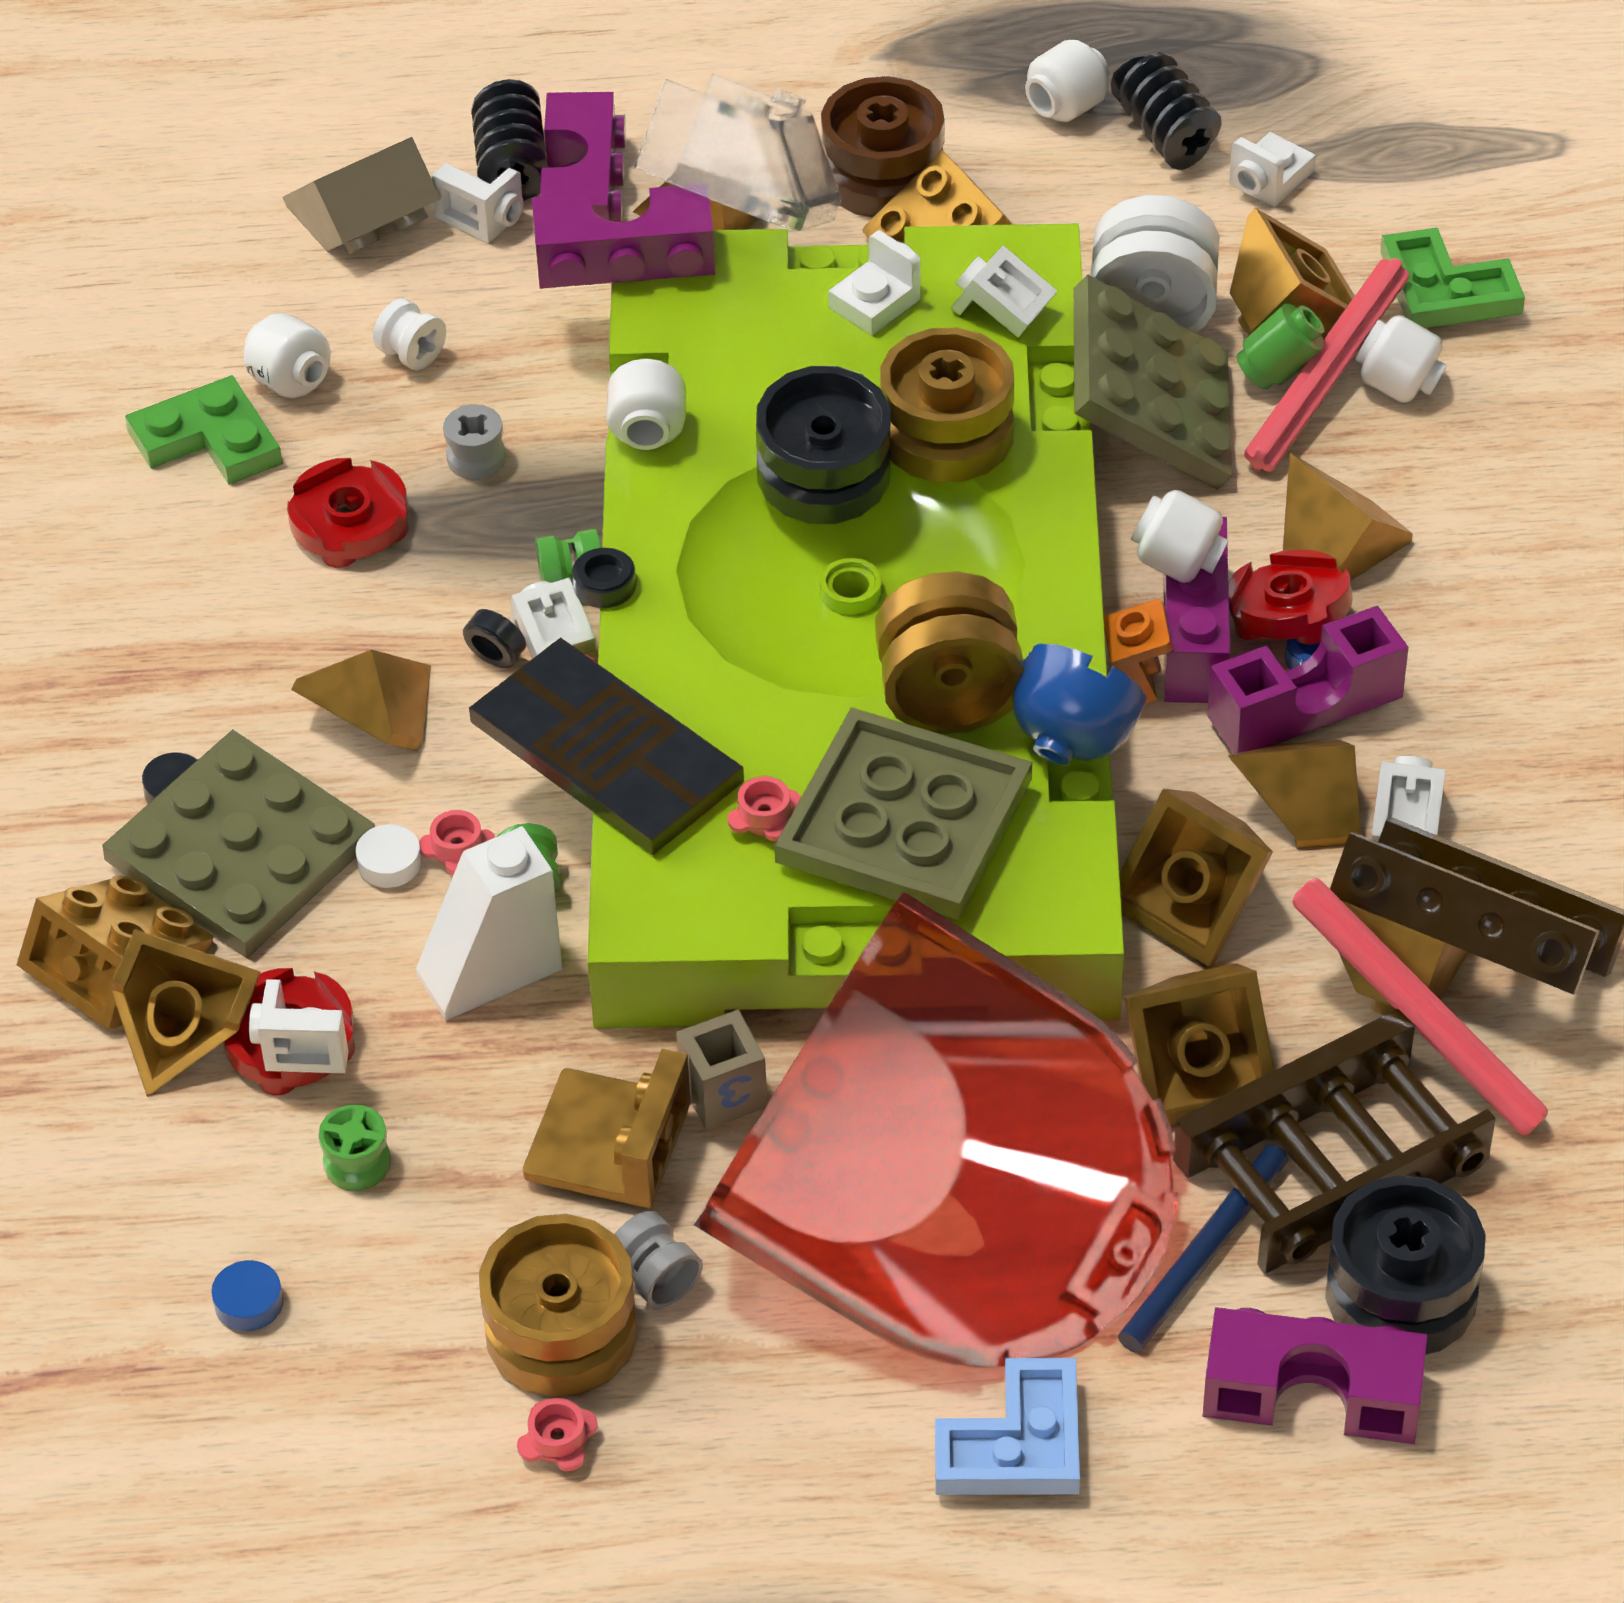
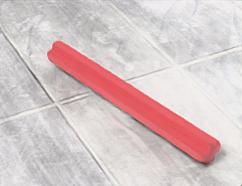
M1397 258L1380 260L1324 338V348L1307 362L1244 451V458L1251 463L1252 469L1257 472L1263 470L1273 471L1359 351L1378 319L1380 320L1409 280V272L1402 267L1403 262Z
M1313 878L1298 890L1292 901L1294 907L1395 1009H1399L1415 1025V1029L1519 1134L1525 1136L1531 1133L1546 1118L1548 1114L1547 1107L1320 879Z

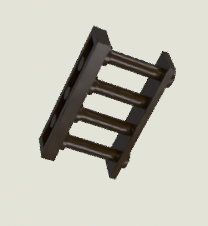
M1395 818L1385 821L1378 842L1354 832L1349 833L1330 886V890L1341 901L1573 995L1578 991L1585 969L1603 977L1611 974L1624 939V909Z
M1399 1009L1176 1119L1173 1161L1184 1175L1190 1178L1210 1167L1220 1168L1264 1222L1261 1227L1257 1265L1264 1274L1286 1263L1298 1264L1309 1258L1319 1246L1331 1241L1333 1220L1347 1196L1370 1181L1401 1175L1429 1178L1441 1184L1455 1176L1466 1177L1471 1175L1489 1159L1496 1118L1486 1109L1457 1124L1409 1068L1415 1025ZM1376 1083H1387L1433 1137L1402 1152L1354 1095ZM1321 1111H1332L1377 1166L1346 1181L1298 1123ZM1265 1139H1276L1321 1194L1289 1210L1242 1151Z

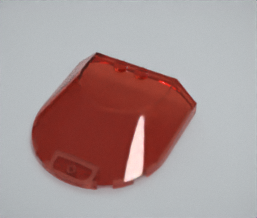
M901 892L843 980L728 1165L694 1226L873 1335L900 1349L927 1359L952 1365L1005 1367V1358H1052L1082 1345L1116 1321L1142 1294L1159 1267L1167 1250L1174 1227L1178 1192L1173 1191L1170 1157L1176 1152L1170 1123L1161 1099L1152 1101L1143 1081L1133 1068L1138 1062L1137 1058L1115 1032L1095 1014L1071 997L914 897Z

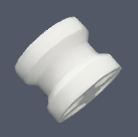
M404 298L394 300L385 307L379 315L373 331V343L377 349L388 355L398 354L399 360L403 365L416 371L426 368L436 359L446 338V325L442 319L429 313L422 315L415 303Z

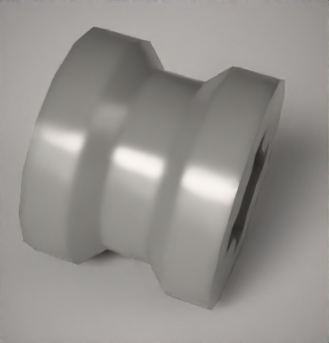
M471 404L453 410L445 418L443 432L445 441L448 444L446 457L449 469L457 476L472 480L488 478L498 473L504 466L506 459L504 443L501 440L503 424L500 415L494 409L485 405Z

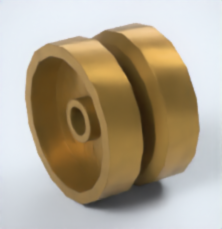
M958 327L930 328L905 337L888 351L880 366V389L891 407L890 460L894 465L913 477L936 483L964 482L989 473L1005 460L1013 444L1014 370L1012 360L1001 345L982 333Z
M965 572L933 573L903 584L885 598L875 616V636L879 660L882 663L885 702L896 719L905 724L938 734L970 732L989 725L1013 709L1014 686L1016 680L1024 671V662L1021 646L1017 642V623L1014 606L1001 586L984 576Z
M570 1214L544 1215L533 1217L510 1227L488 1248L479 1269L480 1300L485 1325L487 1351L501 1375L522 1390L550 1397L577 1395L609 1382L628 1363L638 1338L631 1258L614 1233L595 1220Z

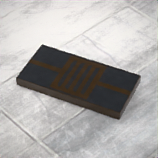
M561 637L469 707L472 724L651 855L657 853L744 782V768L742 765Z

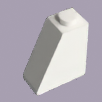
M523 826L463 851L417 964L416 973L445 1021L563 970L553 870Z

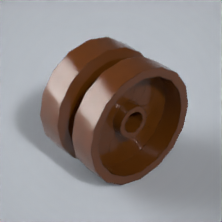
M882 76L854 81L843 85L827 99L821 112L824 190L837 205L854 214L874 217L943 150L945 142L943 107L932 91L912 80Z

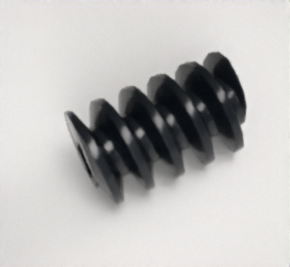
M1158 52L1146 57L1132 58L1123 63L1113 73L1110 83L1112 95L1121 103L1124 110L1132 117V120L1149 141L1153 143L1154 148L1164 157L1165 162L1171 168L1184 170L1195 165L1205 156L1210 144L1219 134L1222 126L1221 116L1214 108L1210 107V102L1203 94H1199L1198 87L1191 80H1188V75L1181 67H1178L1177 61L1169 53Z
M506 79L493 82L476 95L471 107L477 176L491 184L508 168L520 172L522 198L525 201L540 192L542 168L548 167L539 93L532 85L521 80Z

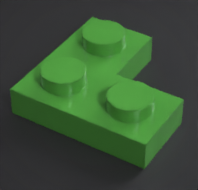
M1438 227L1382 235L1380 250L1382 258L1387 260L1397 258L1403 262L1402 267L1409 272V280L1397 297L1404 316L1423 328L1523 314L1525 296L1509 258L1453 266Z
M233 375L125 415L127 431L150 468L205 448L229 485L283 464L280 446Z

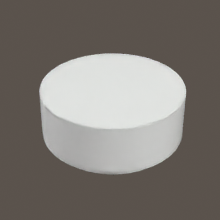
M386 824L374 827L364 833L356 845L359 873L371 885L382 888L404 885L411 881L421 868L422 860L418 838L411 830L403 826Z

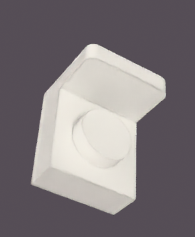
M1269 132L1257 144L1240 137L1231 147L1229 184L1246 194L1276 207L1314 173L1316 155L1272 132Z
M447 163L443 164L431 175L441 198L434 202L435 218L489 244L507 227L513 226L523 212L524 201L522 198L521 175L516 170L508 168L491 184Z
M880 230L876 231L869 237V261L828 291L829 309L873 336L920 300V257L906 244L897 242Z
M1002 245L987 263L978 256L961 275L955 284L964 291L951 309L958 315H961L971 302L975 301L1016 337H1019L1048 304L1057 290Z
M570 578L553 583L546 581L537 582L527 586L520 593L511 595L510 621L517 626L525 637L532 658L560 637L582 653L595 650L596 637L574 592Z
M1416 756L1395 757L1394 763L1381 761L1371 839L1379 841L1385 821L1390 818L1398 819L1437 835L1446 769L1432 768V761Z
M267 979L263 1003L252 1004L249 1021L250 1041L252 1044H261L265 1071L345 1073L348 1046L342 1010H322L313 1007L286 1009L281 980Z

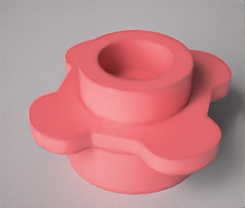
M768 776L750 779L739 789L738 807L728 814V826L736 833L750 831L754 835L766 837L769 841H777L801 797L796 791L788 789L786 784L779 779Z
M450 810L438 815L431 823L430 834L421 837L419 840L420 853L425 858L437 859L446 865L448 873L454 875L463 851L495 838V835L488 829L481 830L479 820L472 813L464 810Z
M552 1398L540 1401L530 1410L527 1423L528 1433L518 1439V1453L522 1459L528 1462L542 1459L556 1463L562 1471H574L585 1462L583 1448L587 1438L594 1435L598 1430L597 1418L591 1411L581 1410L575 1403L567 1399ZM556 1433L564 1434L563 1438L559 1440L553 1439L551 1435Z

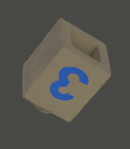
M739 1009L676 1032L678 1052L688 1054L691 1103L705 1129L767 1107L765 1057Z

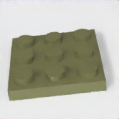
M1087 274L1073 288L1074 414L1218 490L1232 477L1228 351L1214 340L1202 337L1176 323L1167 314L1156 312L1127 296L1121 289L1109 286Z
M851 707L774 846L775 863L960 920L1032 780L1033 762Z
M232 729L102 844L104 860L126 876L143 882L152 894L171 907L187 912L192 916L197 925L245 958H248L356 858L358 840L364 833L374 828L375 823Z

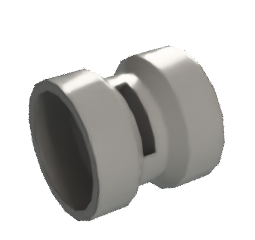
M656 1211L639 1213L626 1221L616 1231L615 1235L619 1238L631 1258L632 1277L636 1279V1290L653 1308H663L678 1301L692 1289L699 1279L703 1269L701 1258L685 1242L674 1241L673 1228Z

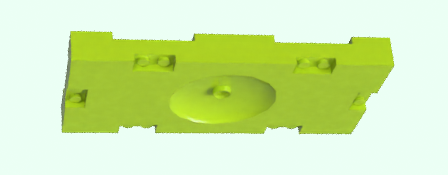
M1079 223L904 227V244L909 246L920 257V300L873 336L829 309L828 291L869 261V245L788 246V229L713 230L715 275L611 283L610 377L620 366L632 360L646 358L660 360L674 367L683 377L686 387V418L682 432L673 441L651 450L636 449L618 440L610 431L608 425V439H606L602 548L618 549L632 559L635 566L636 588L633 595L621 605L611 608H600L598 664L742 765L744 768V782L654 855H651L593 812L587 963L594 1028L691 1027L725 1014V1010L986 1005H988L989 1022L1120 1020L1124 945L1115 800H1113L1110 755L1090 761L1071 759L1068 765H1060L1048 761L1034 751L1033 747L1036 742L1024 733L1014 715V709L1010 710L996 722L970 732L941 734L1033 762L1032 780L960 920L775 863L774 846L777 841H769L766 837L754 835L750 831L736 833L728 826L727 819L728 814L738 807L740 787L748 780L756 777L768 776L779 779L786 784L788 789L796 791L802 797L851 707L902 722L896 719L885 702L882 663L879 660L875 636V616L885 598L903 584L928 574L959 571L984 576L1001 586L1014 606L1017 623V642L1021 646L1023 661L1027 657L1028 652L1031 653L1035 645L1056 644L1093 656L1088 668L1107 677L1092 430H1090L1089 421L1074 414L1073 288L1083 279ZM1002 245L1057 290L1048 304L1019 337H1016L975 301H972L961 315H958L951 309L964 291L955 284L961 275L978 256L987 263ZM958 327L982 333L1001 345L1012 360L1014 370L1013 444L1005 460L989 473L964 482L936 483L913 477L894 465L890 460L889 485L880 502L862 516L838 524H808L783 515L766 501L757 483V405L767 387L786 373L809 366H839L863 374L880 388V366L888 351L905 337L930 328Z

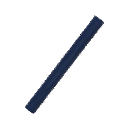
M1267 1145L1252 1165L1270 1186L1288 1163V1157L1277 1146ZM1235 1186L1118 1334L1120 1343L1126 1349L1134 1353L1142 1351L1250 1212L1252 1207Z

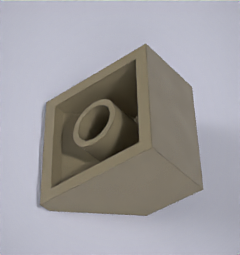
M413 137L323 176L282 197L286 207L326 251L344 244L349 254L380 240L375 229L393 221L397 231H400L428 218L424 207L441 199Z

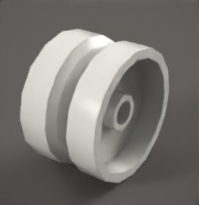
M1143 195L1124 200L1105 212L1094 229L1090 276L1109 286L1121 289L1132 299L1156 312L1167 314L1176 323L1196 333L1206 326L1216 310L1220 235L1212 219L1196 205L1173 196Z

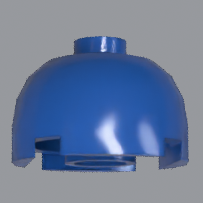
M1037 644L1033 647L1031 653L1028 652L1027 657L1024 659V671L1016 680L1013 691L1014 715L1024 733L1036 742L1033 747L1034 751L1048 761L1060 765H1068L1071 759L1090 761L1108 756L1124 745L1133 732L1146 703L1147 697L1141 687L1125 673L1113 666L1107 677L1088 668L1093 656L1082 651L1056 644Z

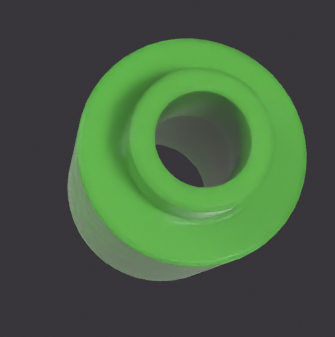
M1284 304L1243 341V349L1236 356L1237 362L1244 374L1258 387L1269 389L1273 384L1282 385L1324 348V340L1321 335L1324 332V326L1317 315L1308 307L1301 305L1297 308L1291 304Z

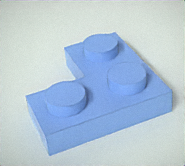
M1005 1358L1006 1418H935L936 1495L1079 1494L1080 1467L1076 1358Z

